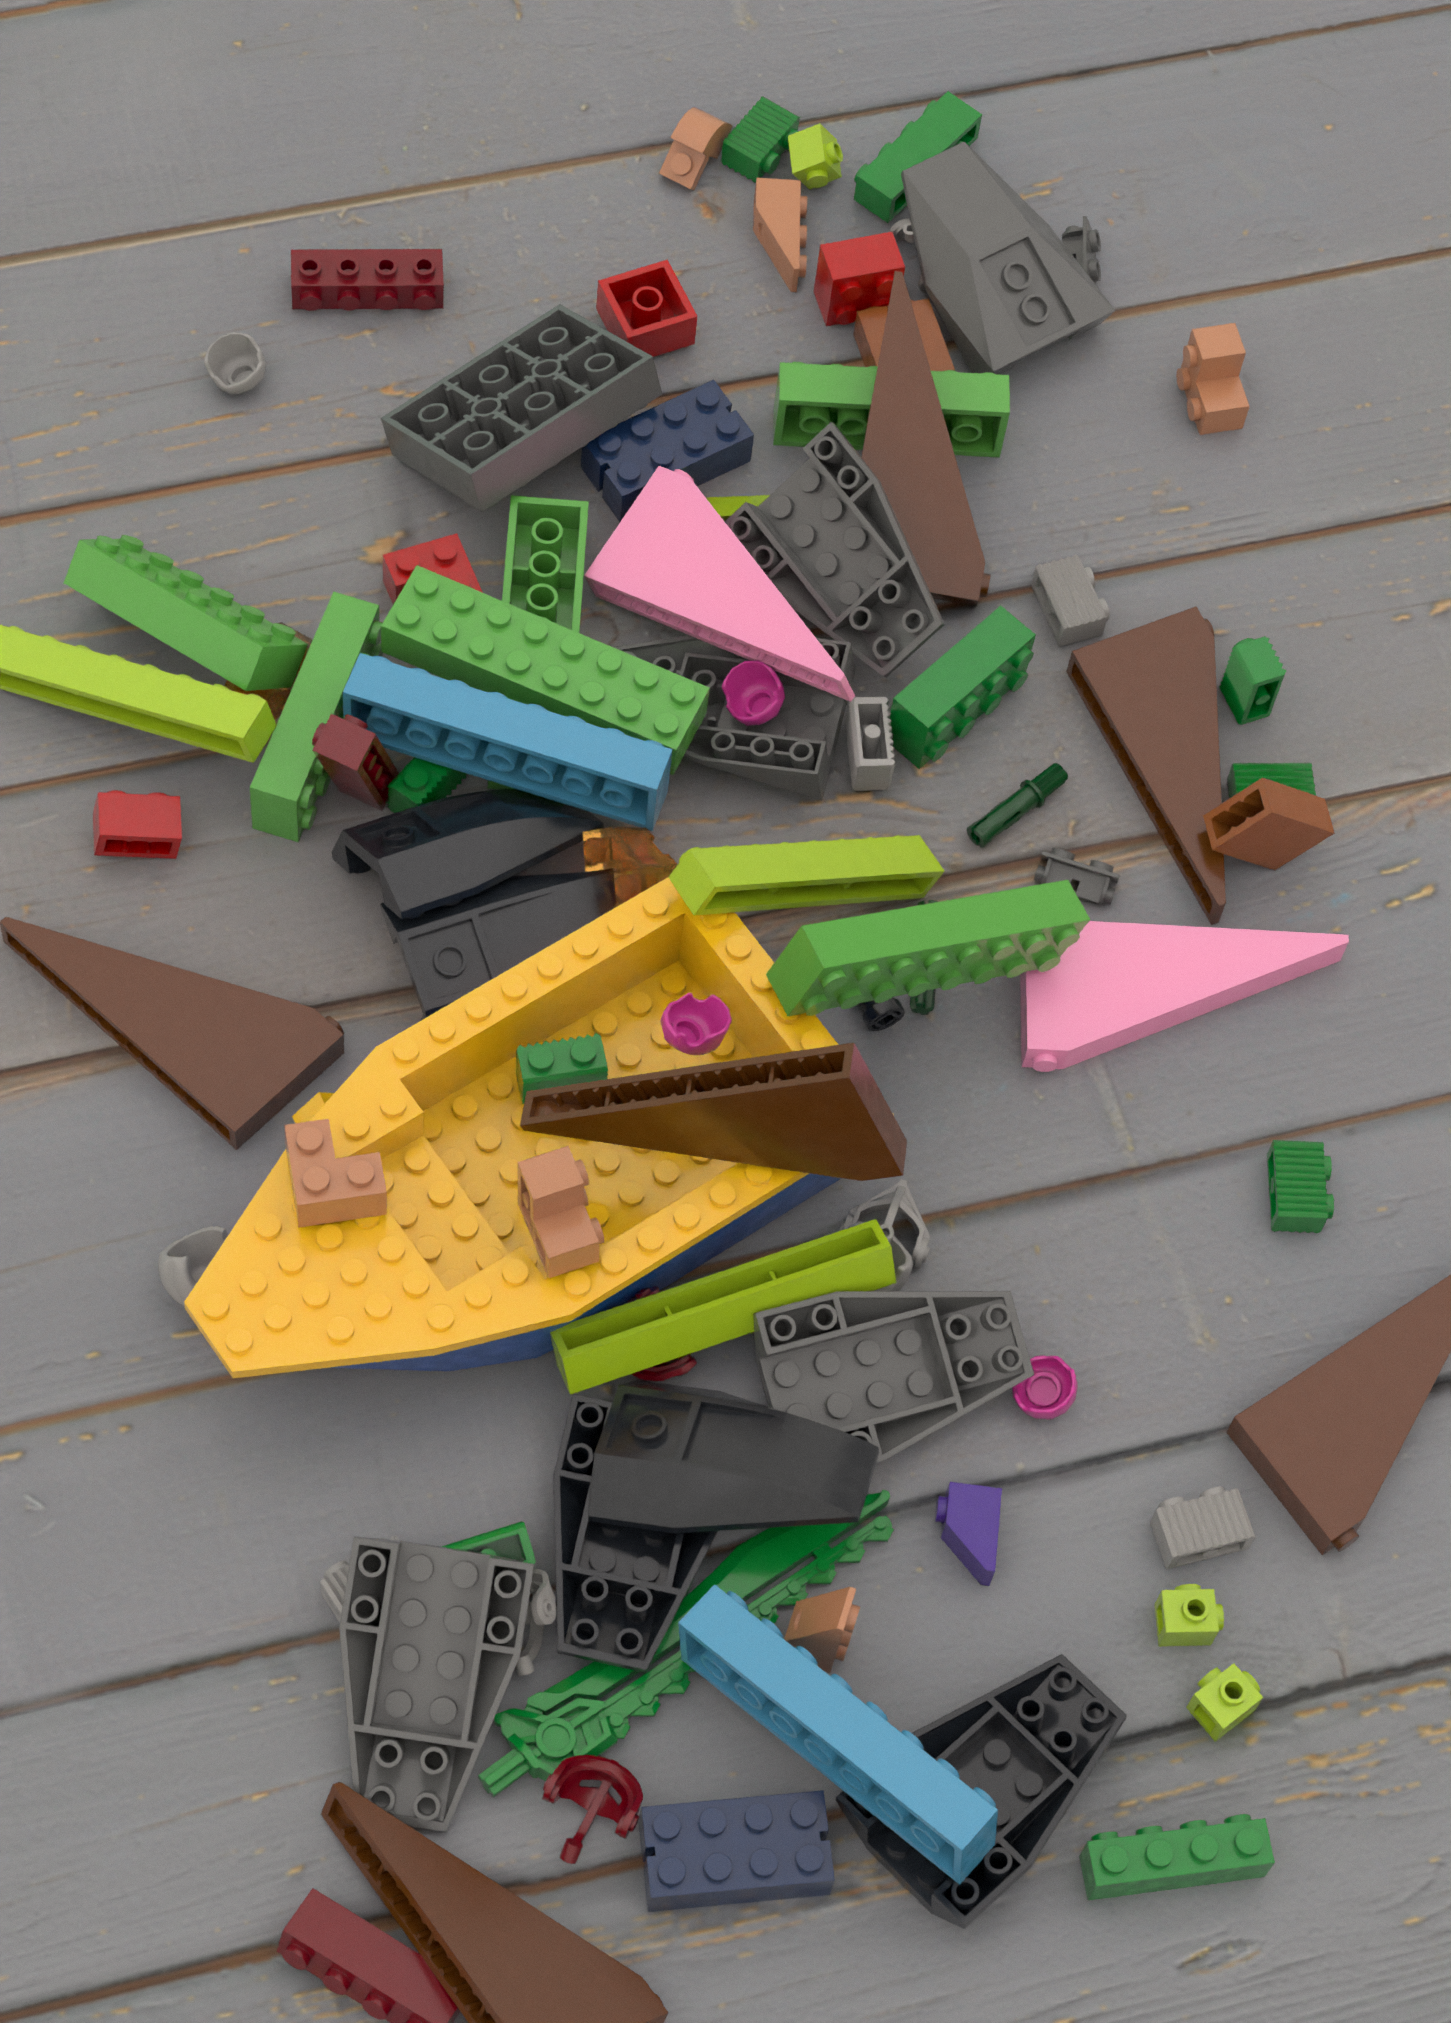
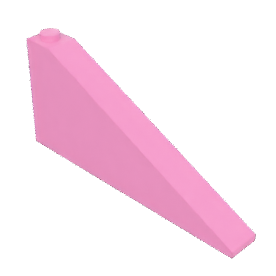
M658 466L584 575L595 596L748 660H760L777 672L851 702L855 694L845 674L695 485L693 478L680 469L672 471Z
M1089 921L1080 932L1079 940L1069 946L1061 955V961L1057 966L1045 972L1032 970L1020 974L1022 1067L1033 1068L1040 1072L1065 1069L1339 962L1349 943V936L1344 934Z

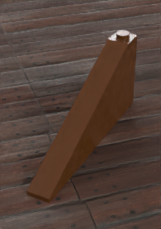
M895 271L861 458L880 480L933 599L977 606L979 596L987 598L991 574L984 573L985 559L903 272Z
M1195 606L1073 650L1066 672L1210 924L1214 925L1219 923L1226 904L1224 854L1212 851L1203 815L1222 804L1214 630L1210 621L1206 618L1204 619Z
M4 917L0 921L4 943L236 1150L344 1054V1031L340 1024L331 1016H322L312 1007L13 918Z
M855 1043L531 1090L526 1092L520 1122L523 1131L857 1181L903 1176L907 1139Z
M1451 1275L1236 1415L1226 1432L1321 1555H1324L1334 1547L1338 1552H1341L1359 1538L1357 1530L1374 1502L1451 1352Z
M342 1782L332 1785L321 1812L322 1817L419 1954L422 1955L426 1964L468 2023H664L669 2012L663 2006L660 1997L652 1991L643 1977Z

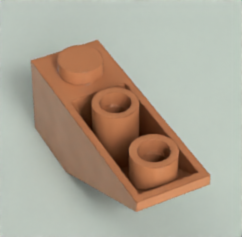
M756 178L753 231L790 292H797L798 277L805 278L807 256L800 255V248L806 247L807 225H800V218L806 219L807 196H801V180Z
M847 1587L796 1601L784 1640L794 1648L801 1646L808 1650L816 1659L817 1666L823 1671L831 1673L835 1659L844 1661L860 1610V1606L852 1604L856 1588Z

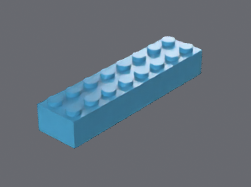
M360 653L343 691L344 717L346 714H349L365 722L368 725L366 730L375 733L384 748L653 831L668 792L672 749L664 747L657 741H644L627 736L618 729H605L586 723L583 719L576 716L566 717L547 711L544 707L537 704L527 705L508 699L505 695L498 692L488 693L475 689L459 680H446L433 676L421 668H408L392 663L382 656L372 657Z
M714 1584L678 1622L681 1660L960 1885L995 1845L998 1809L995 1808L996 1804L990 1795L978 1787L970 1788L959 1779V1773L949 1762L941 1758L936 1761L923 1750L922 1743L911 1732L907 1730L900 1732L887 1722L886 1714L872 1702L865 1704L853 1695L852 1688L842 1677L837 1674L828 1675L817 1666L816 1659L808 1650L801 1646L794 1648L783 1639L781 1631L774 1623L765 1618L760 1621L748 1611L747 1604L740 1596L732 1591L725 1593Z

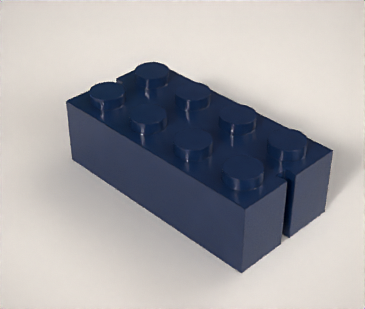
M711 380L618 423L614 428L605 431L582 448L581 468L598 492L603 490L602 498L618 521L621 522L658 466L672 471L680 469L693 478L695 485L699 486L750 462L754 434L737 410L731 412L732 403L715 380Z
M824 1790L641 1807L639 1832L642 1861L645 1862L644 1881L648 1912L830 1895L835 1877L830 1840H826L829 1829Z

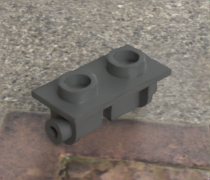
M1083 216V227H1067L1066 231L1062 234V242L1096 285L1097 281H1101L1100 264L1098 259H1096V252L1101 251V241L1098 230H1092L1087 216Z
M1052 848L1051 853L1042 851L1040 860L1048 863L1046 867L1038 865L1034 877L1035 881L1045 884L1069 880L1071 884V881L1074 880L1079 882L1076 892L1078 898L1097 903L1098 905H1102L1103 902L1111 904L1115 888L1108 886L1109 881L1118 883L1120 877L1119 874L1113 873L1114 867L1112 865L1097 860H1091L1089 865L1074 861L1075 854L1058 848Z

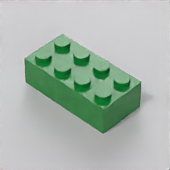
M1000 605L893 698L890 711V726L892 727L891 733L893 734L892 740L894 741L892 747L918 769L923 767L929 760L935 762L941 758L953 739L957 736L959 738L966 736L973 728L977 718L983 713L986 715L991 714L1000 704L1002 696L1009 690L1012 692L1017 691L1028 678V673L1026 672L1028 663L1034 655L1032 648L1036 634Z

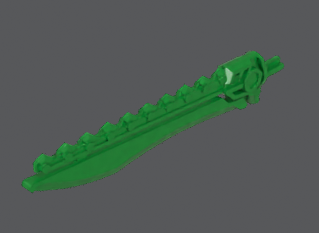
M882 1490L879 1493L866 1496L859 1522L773 1527L738 1545L707 1578L684 1597L651 1664L680 1645L678 1622L714 1584L725 1593L728 1591L736 1593L745 1602L813 1556L815 1558L814 1561L747 1605L748 1611L760 1621L765 1618L774 1624L779 1617L776 1608L779 1606H795L796 1601L806 1599L808 1596L806 1586L808 1584H831L837 1574L834 1565L837 1563H859L866 1551L863 1549V1543L866 1541L888 1542L894 1529L892 1528L891 1520L885 1515L876 1517L872 1522L833 1548L829 1546L885 1508L890 1499L889 1491ZM680 1650L607 1700L600 1701L599 1699L640 1671L594 1661L547 1690L528 1697L524 1710L511 1708L495 1714L493 1723L501 1728V1735L512 1750L478 1775L479 1780L483 1783V1788L488 1794L490 1793L495 1797L527 1772L532 1778L539 1777L546 1782L548 1776L552 1775L559 1764L567 1758L576 1755L601 1756L617 1744V1739H624L631 1728L628 1725L629 1718L654 1717L661 1705L658 1703V1697L661 1694H684L691 1683L688 1680V1674L696 1671L681 1660Z

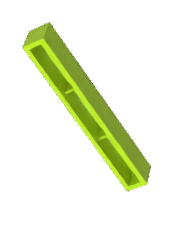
M0 625V689L252 763L256 761L277 726L267 701L258 695H245L231 691L220 684L210 685L196 681L185 674L175 675L161 671L150 664L143 666L126 661L118 655L112 654L108 656L94 652L83 645L73 646L59 642L48 635L38 636L25 632L16 626L7 627Z
M897 835L879 838L812 840L809 842H782L742 846L725 845L708 848L694 847L681 855L679 864L668 878L693 915L924 898L945 870L920 835Z
M874 1219L573 1321L550 1332L557 1367L571 1395L754 1332V1313L833 1292L874 1291L895 1284L896 1276L892 1246L879 1223Z

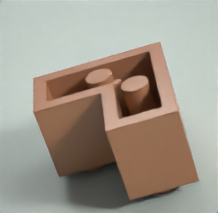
M1235 323L1192 329L1188 345H1185L1183 348V362L1181 368L1177 369L1176 374L1177 384L1181 391H1185L1188 400L1187 412L1189 419L1195 421L1200 435L1242 429L1250 407L1239 377L1246 352Z
M329 1119L284 1125L286 1152L298 1228L387 1215V1191L380 1152L335 1158Z
M569 1146L518 1162V1206L548 1278L599 1262V1244L604 1243V1235L596 1217L590 1219L585 1206L589 1205L584 1186L589 1185L586 1168L581 1159L574 1160Z

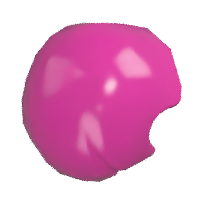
M760 660L744 661L733 667L722 683L727 710L734 719H737L739 723L746 726L761 725L776 717L785 699L783 683L772 667Z
M687 993L677 1001L667 1005L660 1022L664 1038L670 1046L689 1055H704L715 1051L720 1046L732 1020L729 1008L719 997L710 995L705 1000H698L693 997L692 993Z
M1043 1355L1031 1358L1030 1361L1034 1375L1012 1387L1013 1398L1023 1412L1035 1419L1052 1420L1065 1414L1076 1400L1078 1383L1074 1369L1070 1368L1058 1356Z

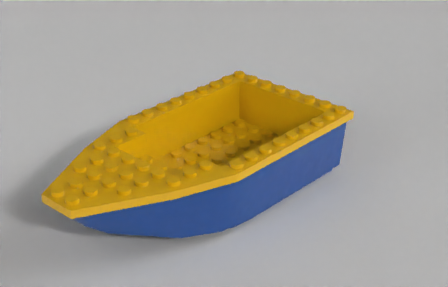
M667 877L376 1046L310 1121L329 1119L335 1158L380 1152L387 1191V1215L298 1228L285 1149L184 1301L185 1310L232 1378L321 1368L455 1371L538 1358L554 1350L550 1332L573 1321L624 1305L638 1291L644 1288L658 1286L659 1290H662L841 1178L523 1131L520 1122L524 1104L521 1101L515 1072L516 1050L518 1046L526 1047L528 1043L534 1046L536 1042L542 1045L545 1041L551 1044L553 1040L559 1042L563 1038L568 1041L570 1037L576 1040L578 1036L585 1038L588 1034L593 1037L597 1033L601 1036L608 1066L607 1079L839 1044L816 1015L808 1016L804 1013L787 1016L766 976L774 962L735 912L693 915ZM687 993H692L693 997L698 1000H705L710 995H715L730 1010L732 1020L730 1027L720 1046L708 1054L689 1055L670 1046L664 1038L660 1020L665 1008L669 1003L677 1001ZM569 1146L574 1160L581 1159L586 1168L589 1185L584 1186L589 1205L585 1206L590 1219L595 1217L598 1219L604 1235V1243L599 1244V1262L548 1278L518 1206V1162Z

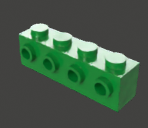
M949 91L938 101H931L919 119L915 122L910 121L893 143L888 142L882 147L874 161L870 164H864L858 170L854 178L856 183L854 200L889 223L907 206L901 172L962 142L970 146L978 139L982 114Z
M1248 1814L1234 1815L1224 1819V1824L1208 1826L1205 1820L1189 1821L1181 1824L1180 1829L1163 1831L1161 1826H1148L1138 1829L1135 1832L1136 1835L1119 1837L1117 1832H1103L1093 1835L1091 1841H1087L1079 1855L1088 1901L1262 1878L1266 1876L1275 1863L1266 1819L1251 1820V1816Z

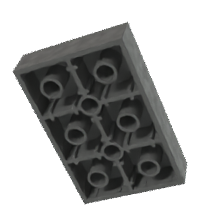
M559 304L381 418L394 457L483 512L495 506L500 500L518 488L527 485L529 481L547 469L556 466L561 460L576 450L585 447L590 441L605 431L614 428L631 414L646 407L648 403L662 395V390L653 356Z

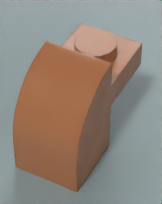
M691 108L681 118L671 135V139H674L659 174L691 190H695L709 157L718 159L723 141L727 138L733 125L701 109Z

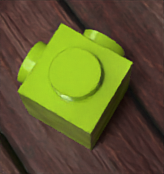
M820 123L788 136L792 174L798 180H801L809 190L823 187L828 182L842 177L840 162L843 161V153L837 139Z
M1183 1584L1175 1587V1590H1161L1154 1604L1158 1647L1211 1646L1218 1632L1223 1630L1222 1604H1216L1214 1589H1201V1586L1198 1584Z
M1233 1663L1223 1672L1216 1667L1207 1673L1197 1683L1201 1689L1192 1696L1186 1708L1216 1742L1252 1714L1262 1701L1263 1696L1260 1694V1687L1253 1676L1247 1671L1241 1672Z

